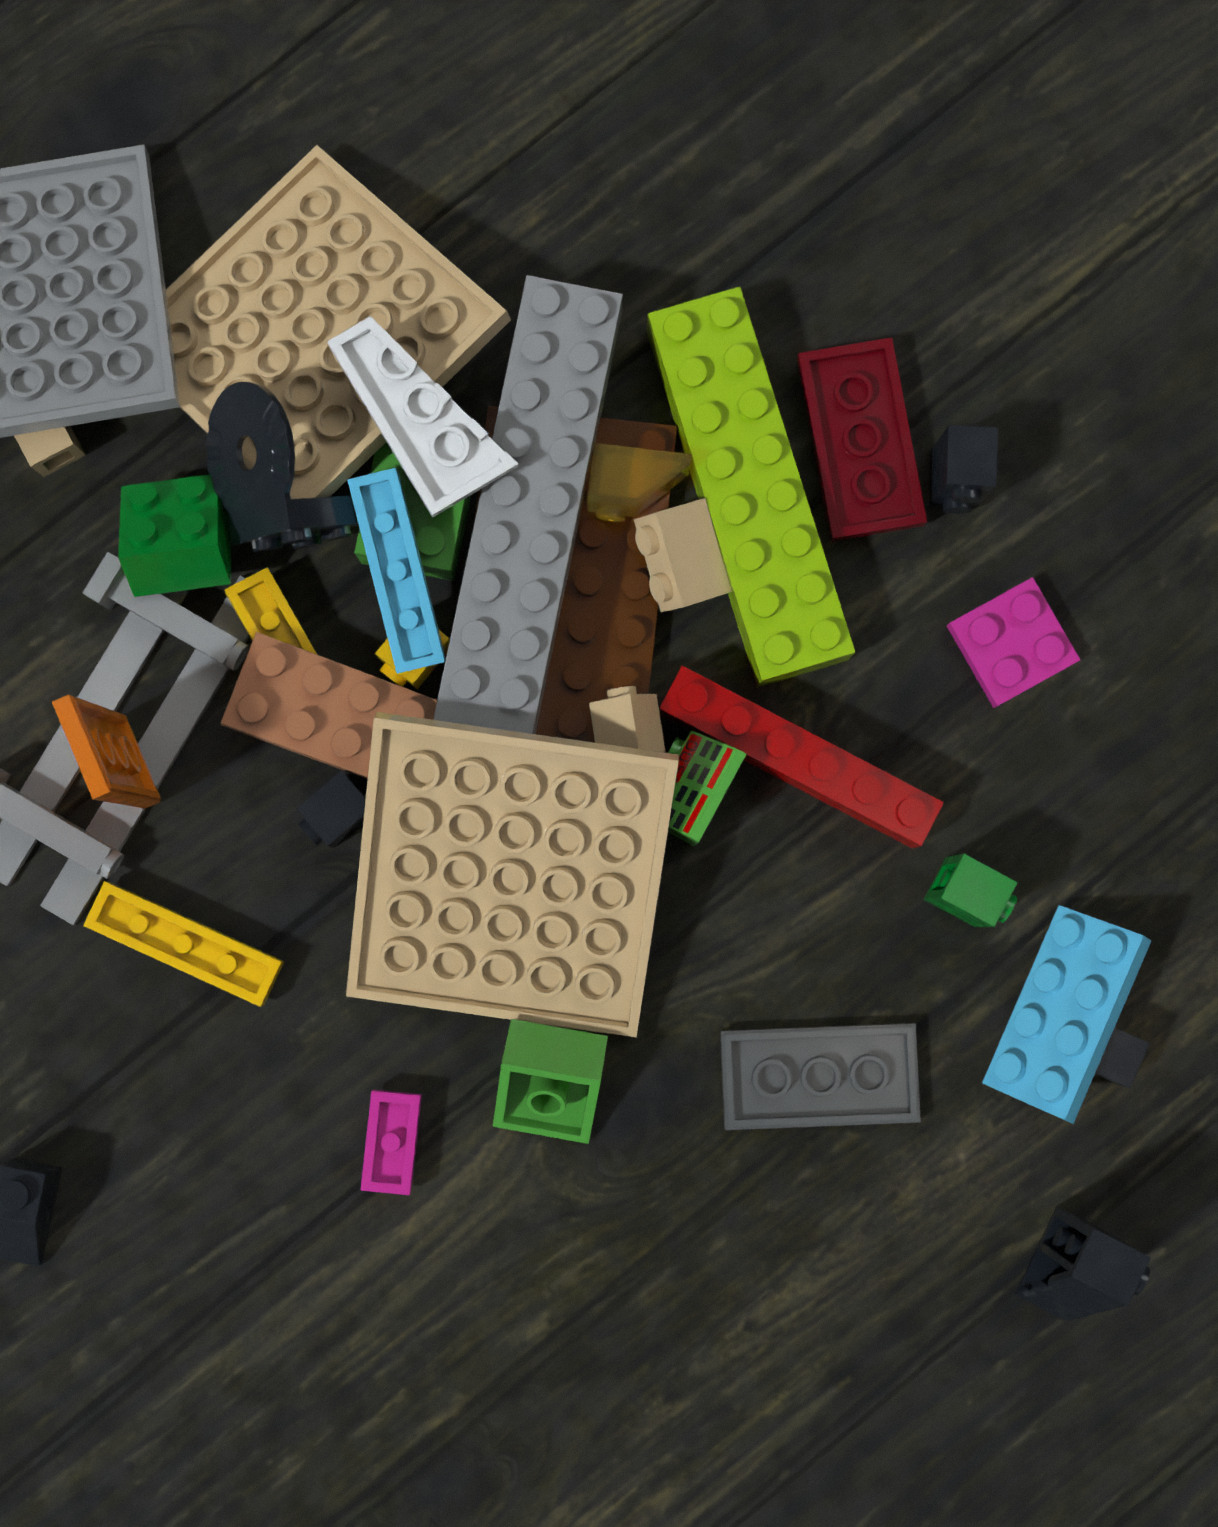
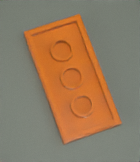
M69 694L52 701L93 800L143 809L160 803V794L126 715Z

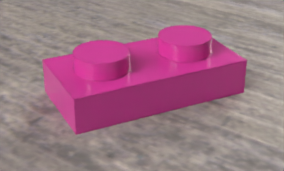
M376 1089L371 1091L361 1191L410 1195L412 1193L422 1094Z

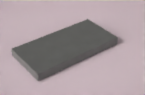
M915 1023L720 1031L725 1130L921 1122Z

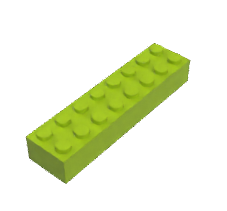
M740 286L648 313L646 332L672 416L677 426V432L698 499H706L732 589L728 596L757 688L848 661L855 654V649Z

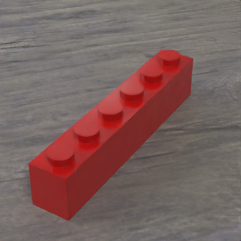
M681 666L659 708L660 717L689 732L694 731L746 753L744 761L910 848L922 846L944 803L684 666Z

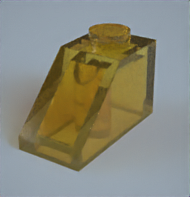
M594 443L587 499L588 511L596 512L598 519L612 522L625 521V516L636 517L689 475L692 454Z

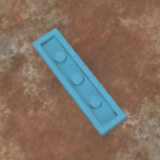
M398 468L347 479L396 673L445 662L446 657Z

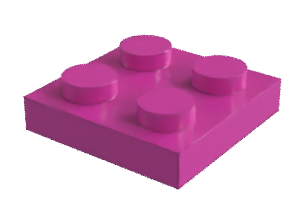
M1033 577L947 625L993 708L1080 661L1079 656Z

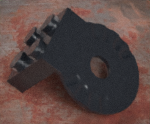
M237 382L227 387L217 398L210 413L206 448L208 451V472L213 480L212 486L214 491L221 499L222 505L227 511L232 546L252 544L254 552H265L281 549L283 544H293V549H302L322 545V541L351 537L350 528L359 526L351 495L291 499L290 490L295 470L294 440L287 415L276 396L268 388L256 382ZM248 436L253 440L257 452L256 463L251 470L245 465L242 456L243 442Z

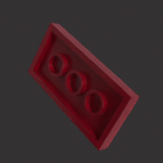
M892 337L798 353V369L830 542L924 526L927 523Z

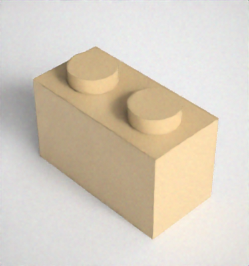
M705 498L634 519L636 544L639 551L645 557L650 574V591L653 598L658 602L661 612L683 608L732 592Z

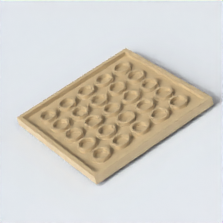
M318 145L166 289L180 408L208 434V421L217 398L227 387L237 382H256L268 388L281 403L292 430L295 448V470L290 490L291 499L331 497L347 479L386 443L385 438L329 348L327 341L371 316L435 383L443 387L511 321L507 310ZM248 436L243 442L242 456L245 465L251 470L256 463L257 452L253 440Z
M377 712L373 721L346 996L637 1037L679 755Z

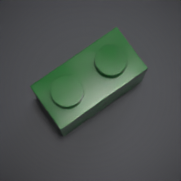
M959 854L945 858L924 900L974 927H995L997 921L1004 923L1011 914L1017 901V896L1013 895L1012 892L1018 882L966 854Z

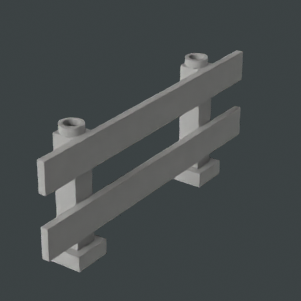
M107 552L84 589L83 594L109 610H112L114 605L118 603L130 610L77 698L117 711L165 631L195 648L138 743L158 790L229 670H237L246 658L249 651V646L246 642L250 636L228 597L211 623L180 606L190 590L134 597L118 557ZM240 575L239 578L237 579L236 583H238V582H240V581H242V580H244V579H246V578H244V577H242V576ZM60 725L20 792L6 784L11 774L0 768V818L3 819L0 823V883L5 886H11L39 840L69 858L40 906L68 923L76 925L103 879H110L119 869L124 859V854L120 853L146 809L103 801L86 831L55 813L80 772L62 725Z

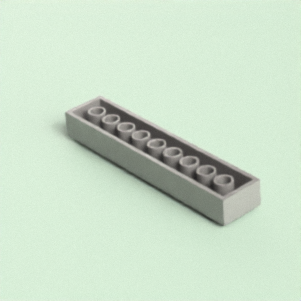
M526 276L492 438L504 452L506 451L518 463V467L481 490L433 720L536 734L622 316L623 294Z

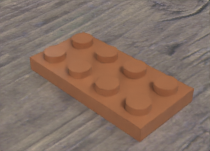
M256 632L222 718L221 725L368 779L373 721L376 713L381 712L433 720L437 700Z

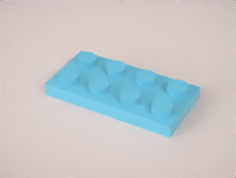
M1058 905L982 1083L1074 1124L1151 940L1144 935Z

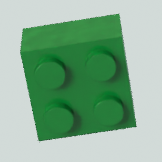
M211 475L121 486L118 559L134 597L231 584V534L227 511L223 507L221 499L214 491Z

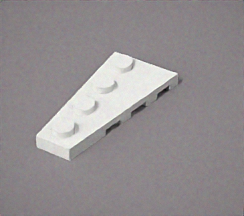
M371 316L327 341L329 348L432 517H435L518 467V463L506 451L504 452L488 436V433L474 419H471L451 399V396L438 383H435Z

